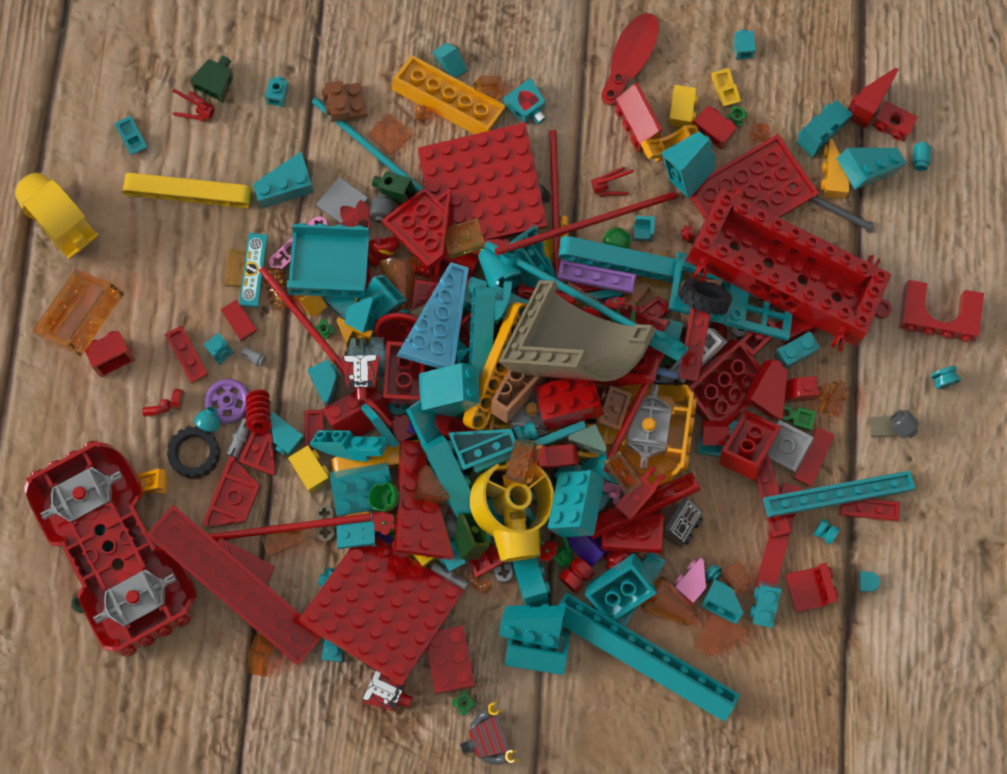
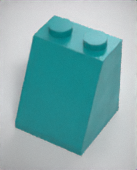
M700 131L662 152L669 181L687 198H690L716 168L714 162L716 158L711 150L712 142L708 136H704Z
M459 363L419 374L421 412L455 417L480 404L478 366Z

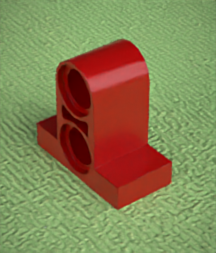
M576 444L537 447L539 466L543 470L579 464Z

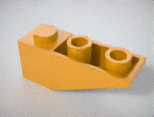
M832 138L823 147V156L826 157L825 162L822 163L824 179L821 180L820 189L823 190V197L845 199L849 193V179L836 159L840 153Z

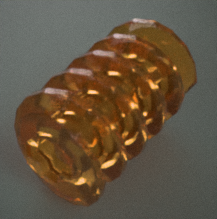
M280 268L268 269L281 287L287 291V285L284 284L289 279L283 278V276L287 275V272L281 271ZM264 279L265 284H267L266 289L269 291L268 297L270 298V305H272L271 309L280 310L288 307L268 281Z

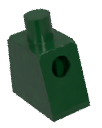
M221 56L218 63L208 59L191 78L190 82L193 89L223 103L233 80L232 71L228 68L231 60L225 56Z
M386 171L382 178L374 176L372 180L373 187L378 188L381 194L390 196L400 206L417 193L411 178Z

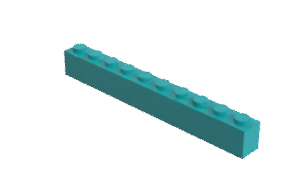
M566 592L558 605L567 603L563 627L576 635H579L724 722L734 709L740 697L739 693Z

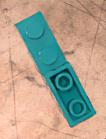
M318 430L310 445L315 449L336 457L368 462L371 456H382L389 441L387 437L353 436L351 431Z

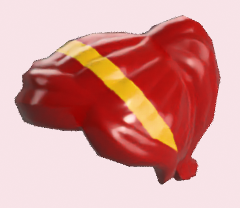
M379 236L369 240L368 263L377 267L383 260L392 257L399 247V240L396 237L381 239Z

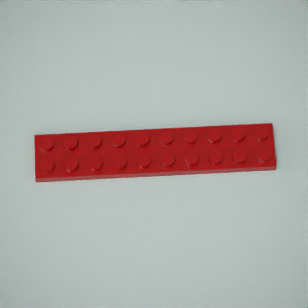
M174 505L167 510L146 534L149 539L297 666L321 640L322 636L299 623L300 613Z

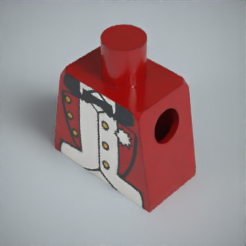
M379 355L341 356L347 388L349 390H356V400H368V389H376L380 365Z
M376 671L362 702L367 705L395 711L398 704L409 708L413 697L403 693L406 687L405 684L401 686Z

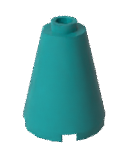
M483 247L479 252L478 258L488 286L494 288L497 285L503 288L504 281L512 282L511 293L514 294L512 290L516 287L519 288L526 280L523 271L517 266L504 264L500 260L501 256H497L496 253Z

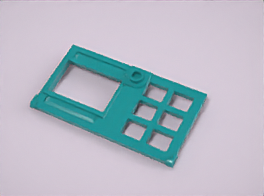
M678 251L675 259L676 266L668 310L690 315L691 307L683 303L679 298L678 289L681 271L694 274L697 267L685 261L688 254ZM709 272L706 275L707 278L726 282ZM730 283L728 294L732 295V301L728 312L724 315H713L712 313L710 315V321L786 341L790 338L792 314L784 311V314L770 311L769 303L764 301L763 308L748 305L749 296H756ZM746 312L762 315L761 324L746 321ZM771 317L782 320V330L767 326V318Z

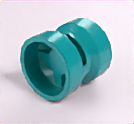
M533 421L527 422L523 428L521 426L514 428L521 446L527 444V440L534 441L539 439Z
M823 518L813 535L823 538L827 544L831 545L840 528L830 525L829 521Z

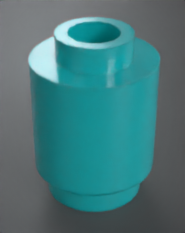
M919 142L913 146L912 165L913 169L917 171H926L931 165L932 147L928 143Z

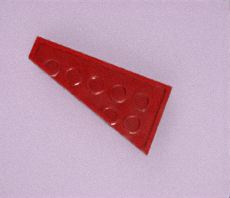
M402 439L399 451L398 491L400 496L396 512L395 552L453 560V551L426 458L420 444L421 442Z

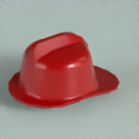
M437 414L435 418L437 428L447 441L451 440L449 432L477 431L465 426L463 420L457 417Z

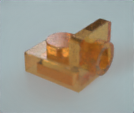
M480 76L474 83V89L481 90L482 92L492 91L493 99L498 100L504 92V84L501 81V76Z

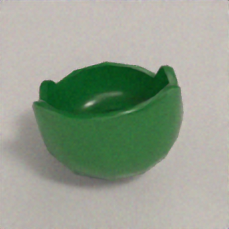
M614 227L604 234L601 243L629 249L631 238L626 230Z
M384 482L383 484H375L369 492L368 501L374 510L389 512L397 506L400 494L395 485Z

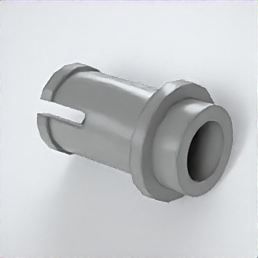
M733 327L732 337L734 339L738 337L737 340H741L748 330L742 329L739 331L738 328Z
M248 346L243 348L240 355L254 362L255 366H263L266 361V356L263 352L259 353Z

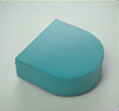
M859 572V592H873L879 587L880 579L874 572Z

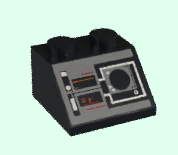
M688 497L683 498L664 529L663 537L680 548L683 544L688 545L693 537L690 534L694 527L698 529L703 521V518L700 517L703 511Z

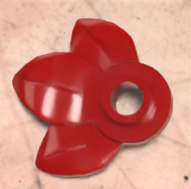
M359 200L355 208L350 206L340 207V215L343 219L340 225L355 227L359 223H363L364 227L369 228V231L371 230L370 210L364 201Z

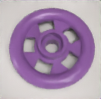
M220 380L208 389L205 396V408L213 407L212 402L218 401L220 408L217 409V414L221 423L237 422L246 415L245 398L249 391L237 380ZM233 387L239 390L236 396L230 392ZM223 388L225 392L218 396L216 392ZM226 398L231 399L229 403H224V400ZM237 400L243 401L241 409L236 408ZM232 410V415L223 416V411Z

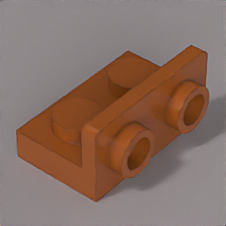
M611 385L602 389L600 399L604 415L593 418L595 419L593 424H596V426L603 425L620 431L632 393Z

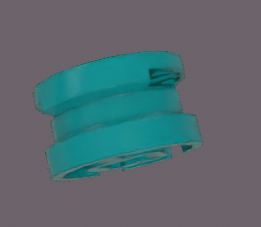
M956 366L940 369L930 375L936 383L934 385L936 390L948 388V386L962 381L960 375L956 373Z

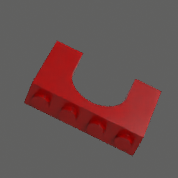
M913 280L907 281L904 285L899 328L904 329L906 332H923L927 336L935 334L941 335L945 339L958 338L962 342L976 340L980 331L984 293L965 290L960 295L957 318L951 322H940L933 319L926 310L927 283Z

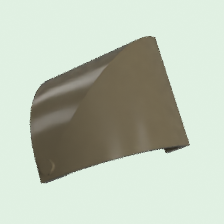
M539 280L499 360L504 367L524 375L612 381L621 378L636 366L644 355L655 332V328L652 325H622L593 316L557 295L555 291L558 285L555 281Z

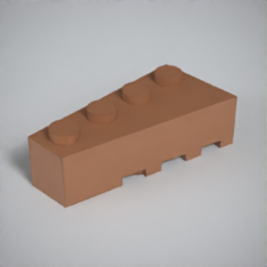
M508 369L507 375L492 399L491 413L505 423H508L536 392L535 386L543 384L549 377L524 375Z

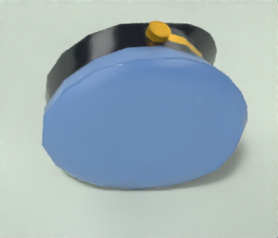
M659 366L655 382L653 383H670L675 385L679 374Z

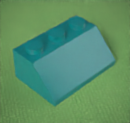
M632 554L589 582L585 592V596L596 609L613 620L618 619L657 594L647 568L635 554Z
M562 630L558 649L509 638L505 666L564 675L570 631Z

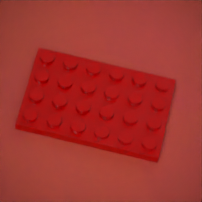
M777 134L713 171L690 199L705 220L721 189L733 194L734 189L739 188L738 196H740L743 190L746 192L743 200L781 218L818 196L819 192L782 138Z

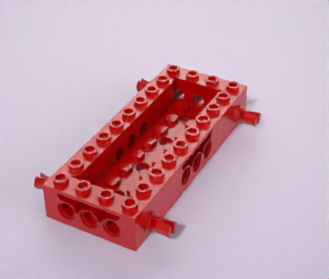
M735 188L733 194L721 189L685 260L697 267L693 278L695 279L701 273L699 282H703L709 272L835 336L831 347L834 348L839 342L837 351H842L846 342L856 347L867 334L892 275L878 267L881 261L880 258L873 264L875 255H870L868 261H865L743 200L746 194L744 190L738 196L739 188ZM730 244L736 245L738 250L731 249ZM763 261L770 262L772 267H766ZM797 278L804 279L806 284H800ZM832 295L839 297L840 301H834Z

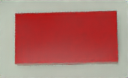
M237 299L221 309L240 341L257 332L243 308L239 306Z
M304 410L305 447L309 446L310 449H315L311 447L310 443L318 430H324L323 410Z

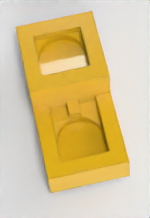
M730 68L712 72L711 77L722 106L741 102Z

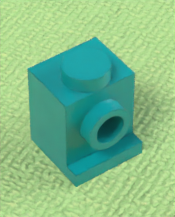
M275 76L274 79H269L264 96L266 104L285 107L289 85L288 81H285L283 77Z
M219 333L204 344L206 350L219 365L234 353Z

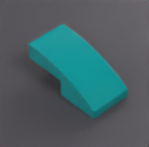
M131 115L114 123L130 155L147 148Z
M504 281L502 301L495 300L494 323L496 324L500 321L506 310L511 294L512 282Z

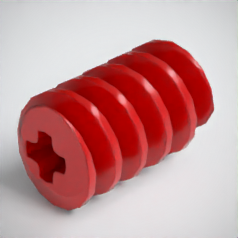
M253 390L245 398L246 426L255 433H265L271 428L270 394L266 390Z

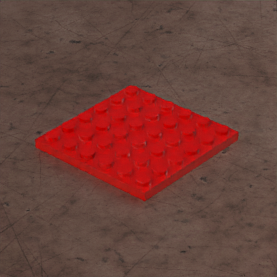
M526 122L418 147L425 187L436 198L447 189L451 190L452 195L445 246L454 249V245L457 243L501 239L519 235L534 225H537L538 230L548 228Z
M375 536L376 547L369 545L353 547L348 550L301 615L299 623L402 686L463 595L464 590L429 568L423 567L411 557L400 558L398 555H394L392 546Z

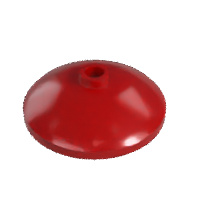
M407 313L387 314L377 321L375 326L376 336L386 345L387 341L405 342L418 317Z

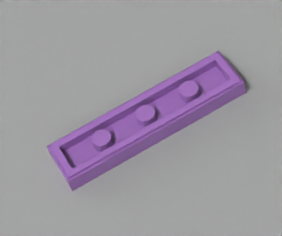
M561 260L557 279L632 294L636 275Z

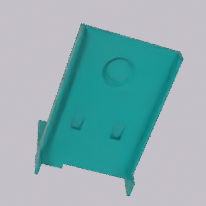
M599 453L600 456L580 461L582 463L581 471L592 470L611 483L618 484L619 479L604 471L607 455Z
M373 521L337 525V548L344 549L369 545L376 547L375 524Z

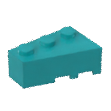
M847 148L836 158L855 190L894 175L907 164L898 148Z

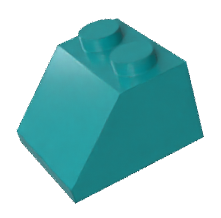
M327 359L307 369L311 381L325 407L334 403L340 387L338 380L341 379L334 363L330 364Z

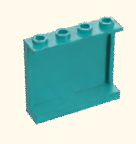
M292 224L289 280H287L288 295L365 298L369 228L360 225L346 227L345 225Z

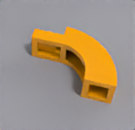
M684 125L666 137L645 139L641 145L648 159H655L656 162L664 161L662 157L663 151L697 133L699 130L696 125Z

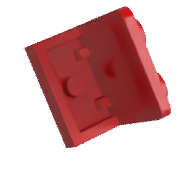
M827 562L819 564L814 568L788 573L785 577L793 608L796 612L832 605L839 598L837 587L833 586L832 583L833 572L831 567H828Z

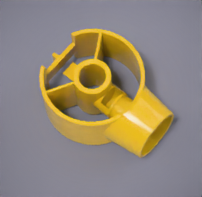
M32 173L18 183L15 189V197L24 214L36 221L69 260L99 237V234L85 220V215L54 180L42 173Z
M507 460L502 466L496 464L484 471L476 479L470 493L471 512L478 526L484 532L494 537L501 562L520 561L541 556L540 527L550 517L554 490L544 470L531 461L524 464L511 465L510 460ZM515 470L530 483L526 485L522 482H515L514 474L503 475L504 487L489 481V478L495 471ZM533 487L537 498V513L533 523L526 529L525 508L531 503L532 493L530 488ZM486 495L493 498V508L504 517L506 527L499 523L490 512Z

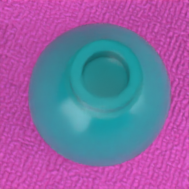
M206 407V410L199 412L194 419L195 425L201 430L215 432L220 429L221 421L217 414V409L214 407Z

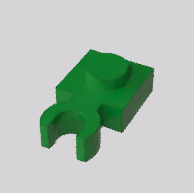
M784 406V411H787L789 416H783L781 421L788 422L791 420L793 421V427L811 432L816 416L815 411L797 407L796 411H793L791 407Z

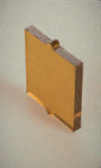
M390 113L382 121H378L377 125L368 132V135L390 156L399 147H403V144L412 136Z

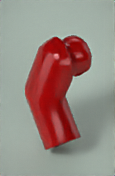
M162 399L158 406L143 407V416H156L168 412L171 409L170 400Z

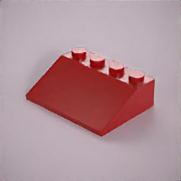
M729 340L711 360L701 367L699 382L686 380L681 385H688L691 392H694L693 398L697 399L695 411L704 420L725 421L728 426L750 406L743 398L761 367L747 351L746 346L741 340Z

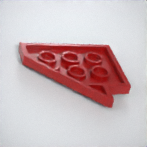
M424 187L381 220L382 224L428 270L444 259L452 195L450 189H447L436 198Z

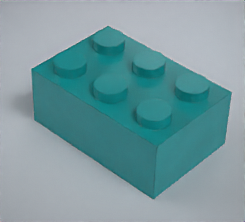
M388 462L330 472L336 515L341 516L374 510L368 501L369 492L375 484L391 483Z
M592 470L560 472L558 474L548 529L560 537L594 536L605 479Z

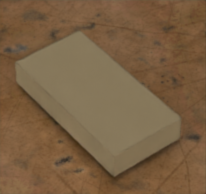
M891 416L869 418L871 437H898L890 428Z

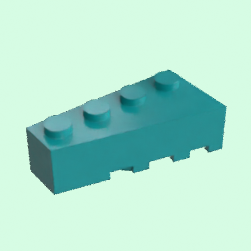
M440 433L427 444H421L426 452L427 459L435 471L444 494L458 519L460 513H472L470 508L471 491L469 488L472 484L468 476H463L461 472L463 468L459 458L455 459L452 453L455 451L451 440L447 441Z

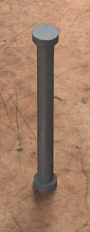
M818 196L810 200L866 229L865 231L868 233L874 224Z

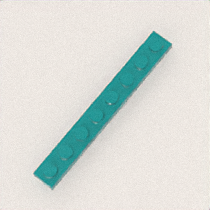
M904 471L764 497L763 504L767 517L772 518L911 492L916 487L911 472Z

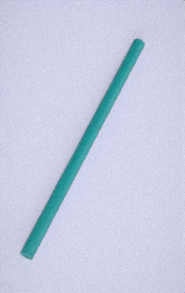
M315 97L312 103L326 115L325 104ZM345 121L335 122L395 174L411 178ZM411 178L418 193L423 187Z

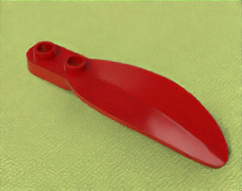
M644 13L635 17L621 33L611 58V74L601 94L604 104L608 106L615 105L616 98L623 93L627 82L634 78L648 61L655 46L659 30L658 20L653 14ZM619 76L622 80L617 81L615 78ZM612 92L614 96L609 97L607 94Z

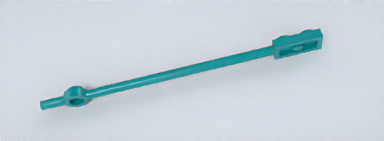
M487 241L484 247L495 253V248L499 246ZM517 250L499 255L501 256L500 260L504 264L519 266L542 280L555 281L558 289L618 323L628 326L636 325L633 321L520 259L521 255ZM656 329L649 343L651 347L678 362L687 354L689 349L682 342L674 340L664 332Z

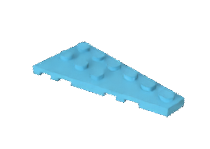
M452 262L448 265L399 350L398 357L436 368L455 365L468 267Z

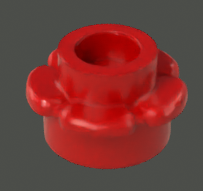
M684 225V229H681L682 240H686L687 243L694 240L692 226L686 227Z

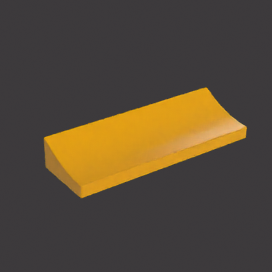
M413 55L409 57L393 78L391 90L473 134L492 130L506 108V105Z

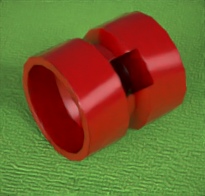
M578 556L569 564L570 569L565 568L558 576L561 582L576 594L584 586L583 581H589L595 574L594 570Z

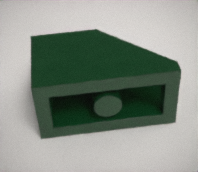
M460 513L458 515L455 545L462 560H477L489 548L486 536L474 520L472 513Z

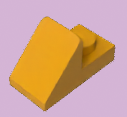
M337 318V325L347 349L354 336L360 342L366 343L367 341L372 343L374 338L372 330L362 333L345 324L344 319Z
M155 469L137 474L143 494H165L167 492V475L164 469Z

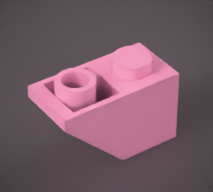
M702 558L697 562L693 560L686 568L689 572L685 576L681 574L674 582L676 587L673 590L690 605L706 589L704 560Z

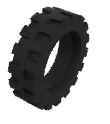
M696 278L684 280L679 293V298L683 303L688 304L691 308H696L697 311H704L706 314L724 315L728 312L732 301V295L728 294L727 290H723V287L716 286L712 282H706V280L699 282Z
M188 426L184 430H178V433L171 437V442L167 446V457L170 465L179 475L188 479H200L204 475H209L210 471H214L217 467L216 464L217 462L219 463L221 451L219 443L212 433L201 430L197 426ZM189 438H201L207 442L210 450L209 457L205 463L194 468L181 464L178 458V450L181 444Z

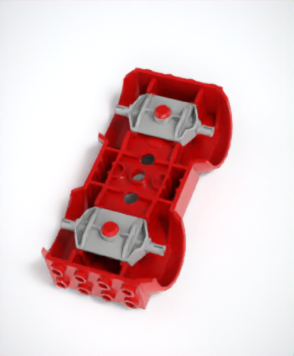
M98 440L90 441L84 445V448L69 452L62 460L52 461L48 464L47 468L43 470L38 469L32 472L30 477L26 478L24 492L32 512L51 546H62L82 585L77 594L78 600L92 631L105 651L115 652L122 657H130L137 653L136 649L142 646L148 647L155 643L154 639L160 636L166 637L173 633L172 629L178 626L181 628L191 623L190 619L194 618L191 608L197 597L193 581L187 570L146 536L149 530L136 507L142 498L143 489L137 474L122 453L107 443H101ZM102 524L106 527V532L98 536L95 534V528L97 525ZM109 541L113 542V549L110 552H105L104 544ZM116 559H122L124 562V566L120 570H115L112 566L113 561Z

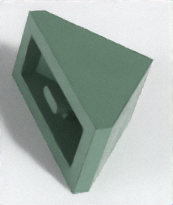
M596 424L569 435V444H576L577 448L599 456V453L607 455V448Z

